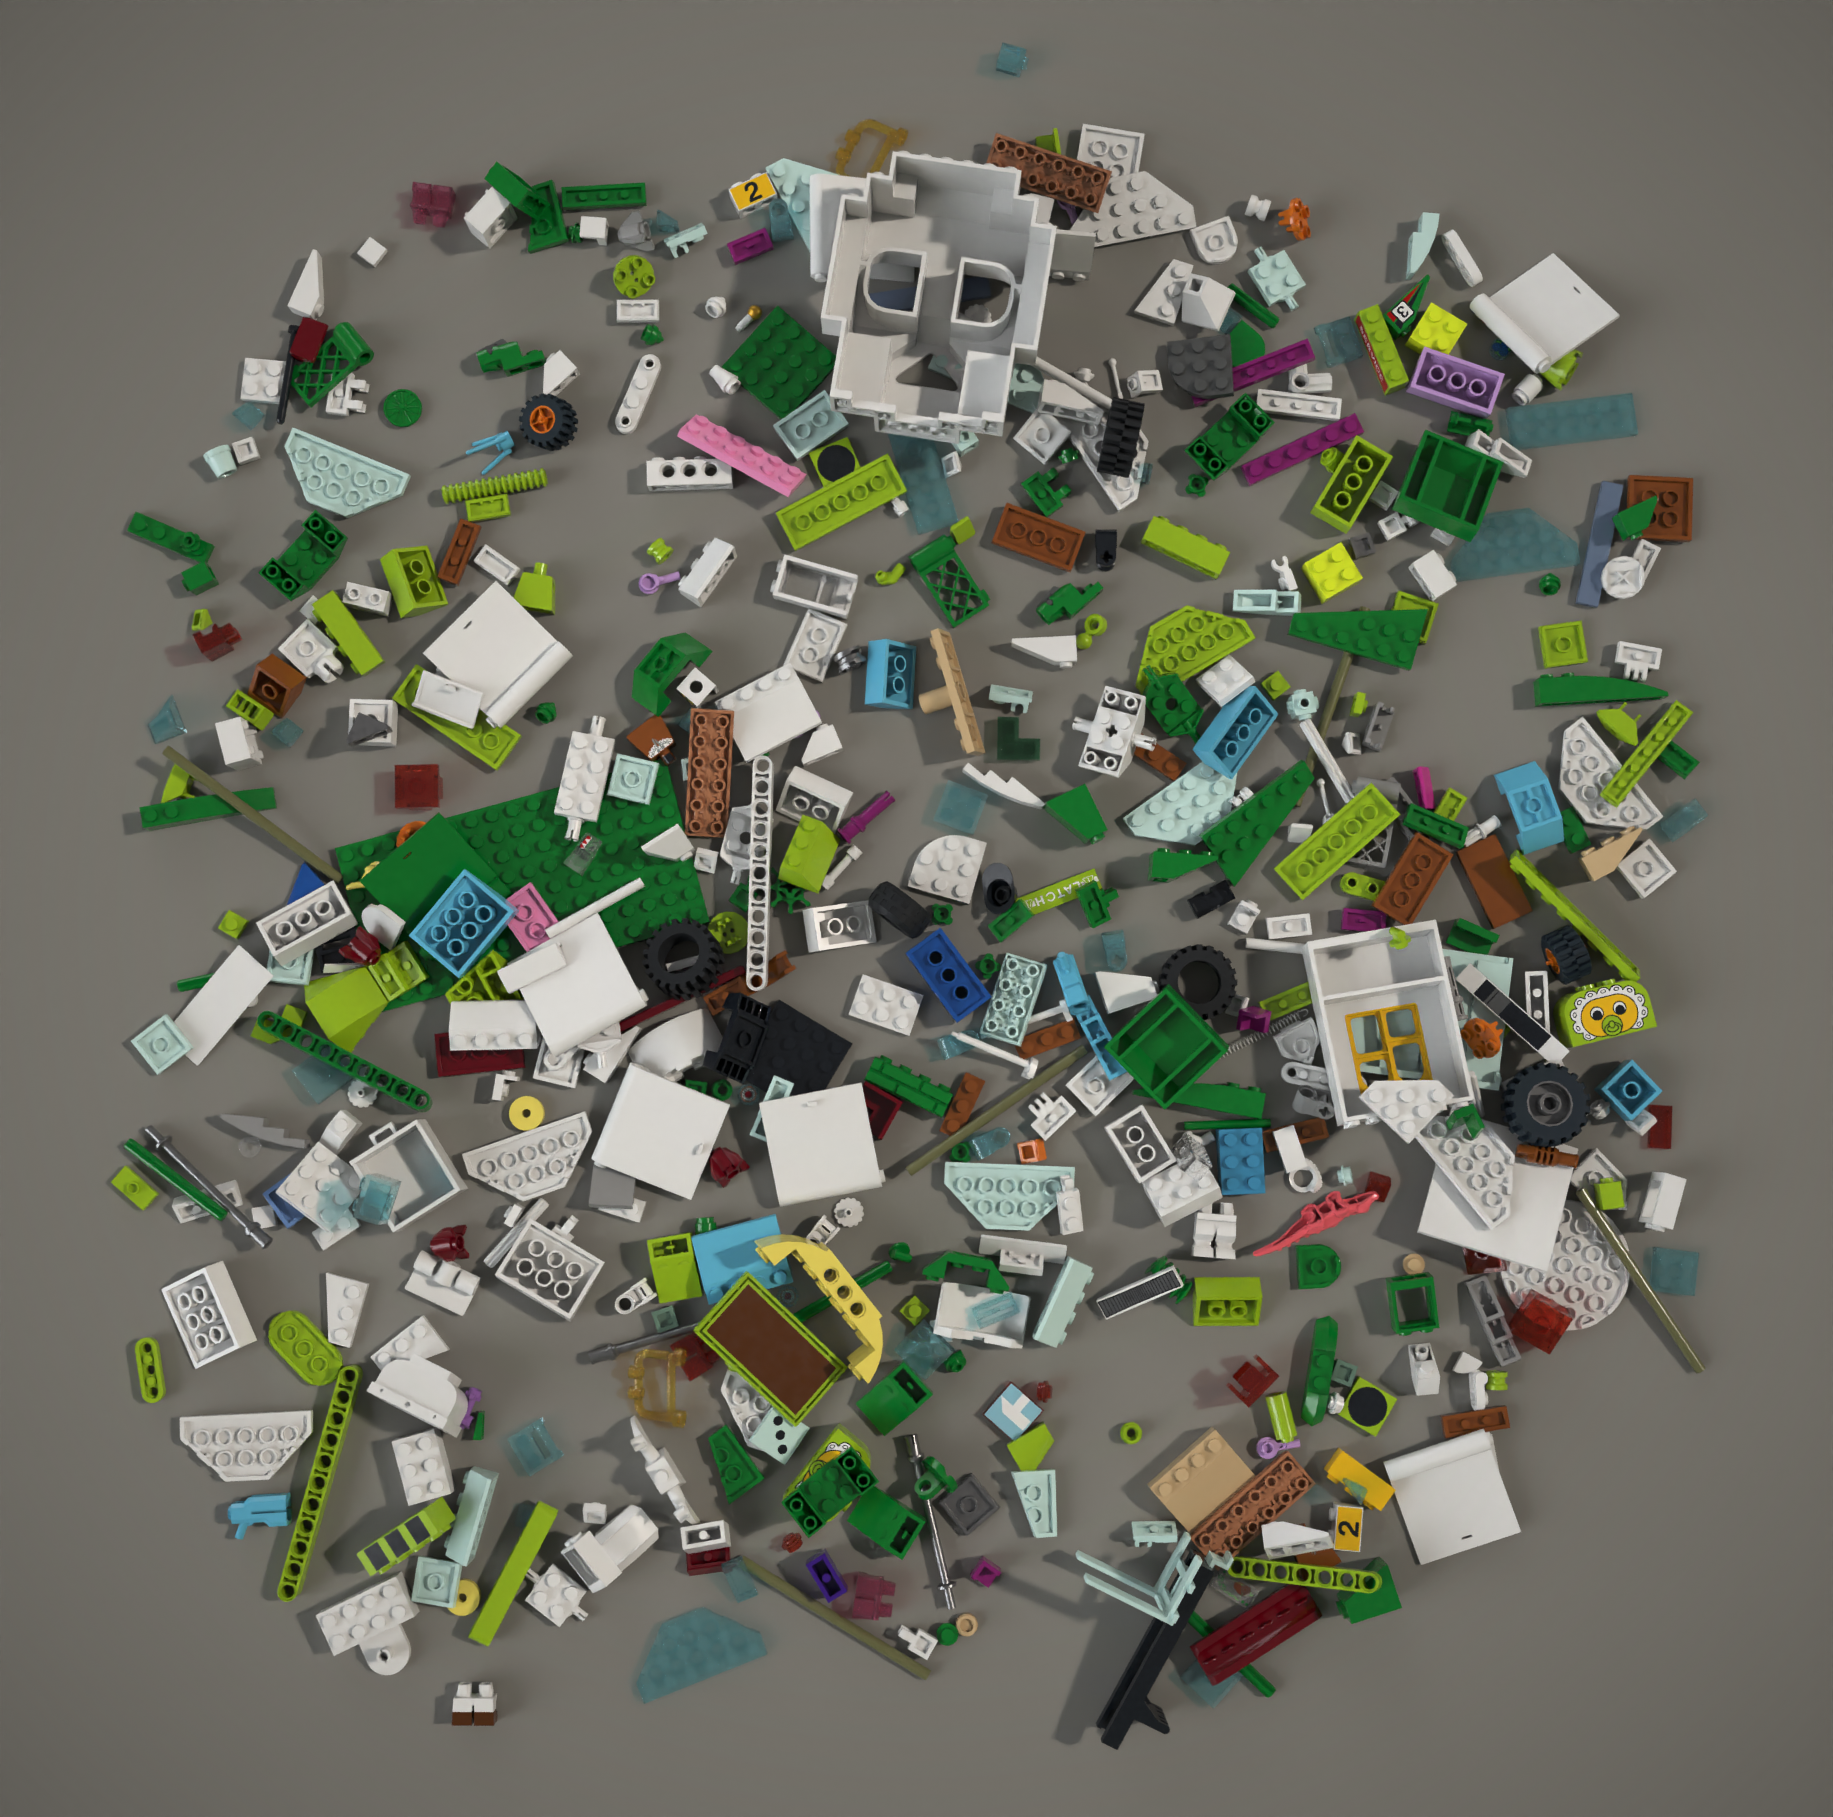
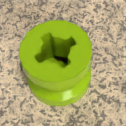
M658 538L650 545L647 553L650 556H654L655 561L660 565L671 556L674 550L670 546H666L662 538Z
M1486 1371L1488 1376L1486 1389L1508 1390V1385L1506 1384L1507 1371Z

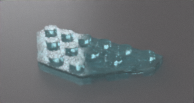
M1530 508L1487 513L1472 541H1466L1450 562L1456 582L1572 567L1581 564L1577 543Z
M701 1607L662 1623L636 1684L645 1704L765 1656L768 1652L759 1631L750 1629L739 1624L737 1621Z

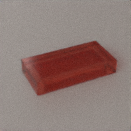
M1649 1105L1648 1112L1655 1116L1657 1122L1648 1130L1647 1148L1671 1149L1672 1106Z

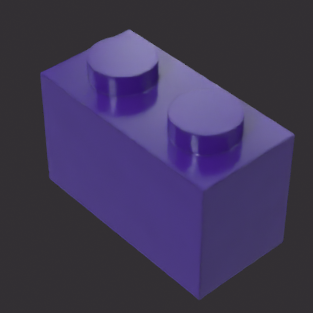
M826 1549L806 1560V1567L828 1603L847 1592L848 1585Z

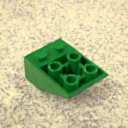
M1157 848V850L1149 855L1148 881L1169 883L1213 864L1218 860V856H1213V852L1200 851V854H1191V850H1179L1176 853H1171L1168 848Z
M903 1359L855 1404L876 1428L886 1436L933 1395V1391Z
M873 1486L861 1496L847 1521L885 1550L903 1560L925 1524L926 1519L883 1490Z

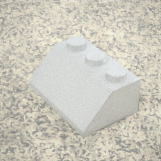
M714 538L712 542H707L703 548L704 554L700 559H695L691 565L692 571L688 576L684 575L678 584L680 586V594L699 607L703 606L737 558L735 547L717 538Z
M795 766L786 780L775 811L799 822L802 815L822 821L835 834L848 808L853 792Z

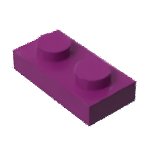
M766 228L727 243L735 265L774 249Z
M1342 909L1341 930L1366 932L1386 927V915L1381 911Z

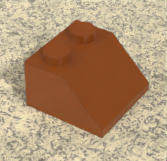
M271 654L256 665L247 695L278 717L283 718L302 693L307 677L274 654Z

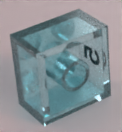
M378 1173L367 1174L360 1182L359 1190H361L359 1199L356 1198L352 1206V1211H354L353 1217L375 1225L388 1223L402 1181Z

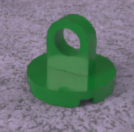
M928 1456L922 1461L927 1472L917 1480L914 1486L919 1498L922 1500L931 1499L941 1489L952 1494L958 1488L952 1475H946L945 1467L937 1459ZM931 1485L929 1490L921 1491L923 1486Z

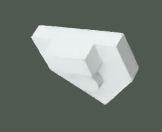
M1310 1017L1302 1022L1298 1020L1281 1029L1280 1033L1273 1036L1283 1057L1312 1065L1317 1045L1320 1043L1318 1029L1313 1018Z

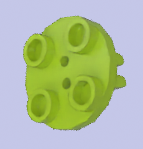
M629 255L621 259L616 265L613 272V281L616 288L623 295L634 299L645 294L655 283L654 270L644 257Z
M726 911L719 913L711 920L708 930L720 943L723 954L739 952L746 946L748 923L743 916L736 912Z

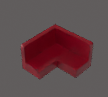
M865 1081L862 1087L866 1106L874 1110L869 1118L872 1135L882 1140L903 1102Z

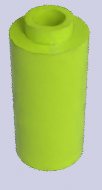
M1281 1391L1266 1395L1265 1398L1276 1440H1281V1443L1294 1441L1297 1431L1287 1392Z

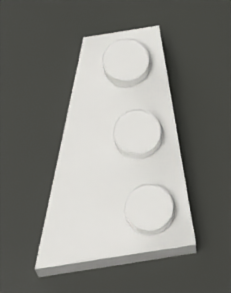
M1173 259L1134 310V314L1174 326L1182 302V292L1194 265Z
M423 1315L374 1353L371 1358L382 1371L388 1363L394 1360L402 1359L409 1361L413 1353L426 1359L450 1349Z

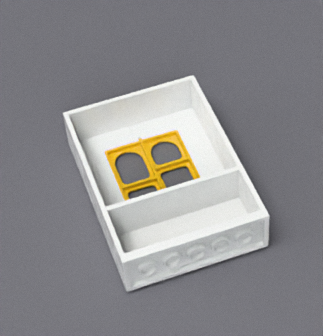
M1436 920L1395 926L1405 931L1406 935L1411 937L1408 946L1399 950L1389 945V942L1393 939L1392 935L1389 934L1390 928L1308 941L1302 948L1337 1126H1344V1129L1357 1127V1125H1360V1122H1365V1125H1372L1382 1121L1359 1098L1368 1088L1363 1082L1360 1064L1384 1060L1388 1070L1387 1081L1402 1080L1397 1073L1393 1055V1047L1417 1043L1423 1063V1074L1419 1080H1438L1454 1095L1438 1113L1447 1110V1107H1451L1452 1111L1469 1106V1102L1475 1100ZM1405 1009L1411 1010L1415 1033L1391 1037L1388 1031L1386 1014ZM1374 1015L1378 1022L1382 1050L1359 1054L1355 1047L1351 1020L1353 1018Z

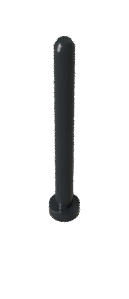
M290 325L288 327V333L291 335L276 418L277 423L281 425L285 422L295 364V358L289 352L299 329L297 325Z

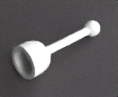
M1320 778L1316 784L1320 787L1326 815L1322 819L1323 825L1334 814L1330 813L1324 789L1325 781Z

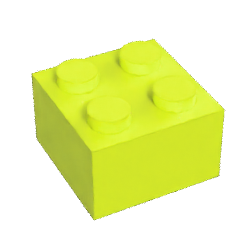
M1431 302L1405 346L1420 355L1424 347L1449 355L1467 323Z
M1342 542L1305 562L1301 567L1302 572L1322 604L1357 585L1363 579Z

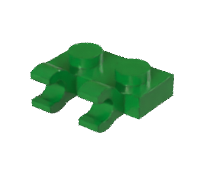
M1054 467L1043 476L1037 471L1021 483V486L1047 518L1063 507L1061 500L1068 497L1072 491L1065 484L1054 493L1048 483L1053 482L1059 477V473Z

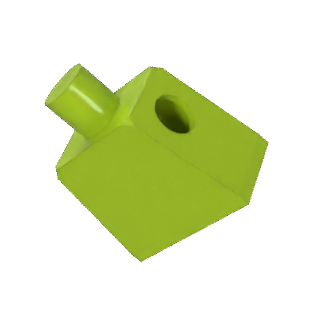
M536 562L533 573H522L513 598L525 610L555 615V580L551 576H546L547 564Z

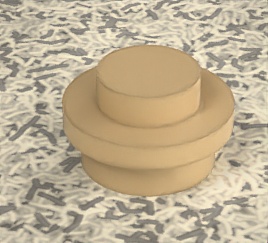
M1414 1253L1407 1255L1403 1260L1405 1272L1408 1274L1422 1273L1425 1268L1424 1259Z

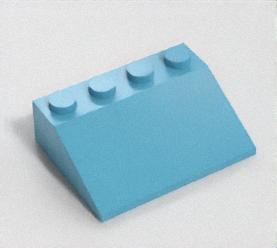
M464 869L409 936L454 975L461 978L471 970L519 910L502 895Z
M776 1214L691 1236L709 1305L719 1302L745 1271H748L766 1289L793 1282L788 1255L774 1266L770 1261L766 1263L755 1250L758 1247L754 1242L755 1240L781 1234Z

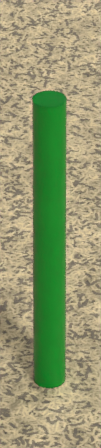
M1270 1119L1184 1121V1130L1271 1127Z

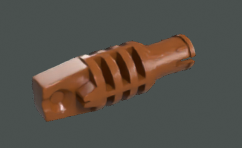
M1530 1143L1528 1145L1518 1144L1515 1152V1157L1527 1159L1526 1162L1548 1165L1550 1167L1563 1165L1576 1168L1579 1159L1578 1154L1559 1152V1149L1555 1147L1545 1148L1543 1146H1533Z

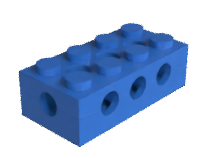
M941 927L906 952V956L956 1023L992 998ZM939 953L942 961L938 964H933L929 959L930 955ZM944 971H953L955 978L952 981H945L942 977ZM959 987L965 988L967 990V997L964 999L958 998L955 990Z

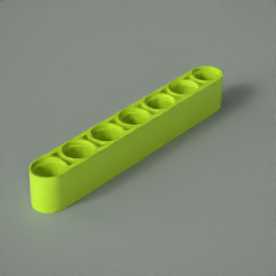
M542 1501L537 1502L473 1624L468 1638L487 1647L490 1645L557 1516L558 1509Z
M1246 1556L1233 1557L1234 1561L1228 1570V1573L1235 1578L1362 1593H1373L1379 1590L1382 1585L1381 1576L1374 1571ZM1236 1560L1240 1561L1243 1565L1241 1573L1236 1572L1234 1569ZM1257 1563L1264 1566L1265 1572L1263 1575L1257 1574L1255 1570ZM1280 1565L1285 1567L1287 1571L1285 1578L1277 1574V1568ZM1301 1568L1306 1569L1309 1573L1306 1581L1302 1580L1299 1576ZM1323 1571L1330 1573L1331 1580L1329 1583L1322 1581L1321 1573ZM1345 1573L1353 1577V1584L1351 1586L1346 1585L1343 1581ZM1367 1576H1372L1375 1579L1376 1585L1374 1588H1369L1366 1585L1365 1579Z

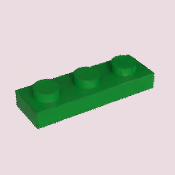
M1412 803L1407 806L1402 825L1459 849L1464 847L1469 827Z

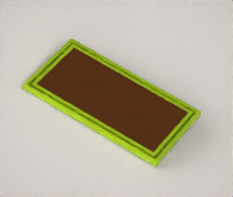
M748 1271L744 1272L693 1330L794 1427L799 1425L848 1368Z

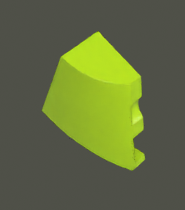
M1043 1421L1006 1445L1021 1471L1036 1470L1054 1443V1439Z

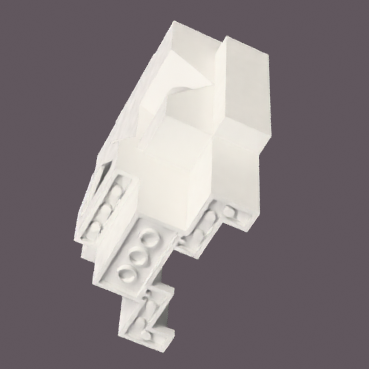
M903 150L893 151L889 176L881 172L867 173L863 197L855 193L841 195L821 312L822 334L840 336L829 396L831 411L874 417L876 432L955 444H959L961 431L1002 437L1015 363L1033 366L1036 364L1057 226L1049 222L1037 223L1039 198H1035L1030 194L1019 195L1022 170H1017V168L1011 166L1005 168L996 167L991 163H985L984 165L976 164L970 160L956 161L949 157L935 158L929 154L915 155ZM890 263L920 268L913 312L884 308L876 305L871 300L868 289L870 270L873 264ZM965 275L992 278L1010 284L1008 306L1000 319L991 323L958 319ZM930 354L935 355L936 358L939 355H945L948 359V364L944 369L955 382L958 389L951 391L898 383L896 378ZM960 364L963 368L955 369V366Z

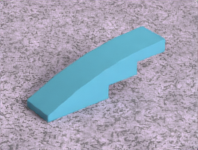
M1088 995L1091 1009L1075 1016L1110 1081L1127 1071L1104 1048L1112 1037L1090 995Z

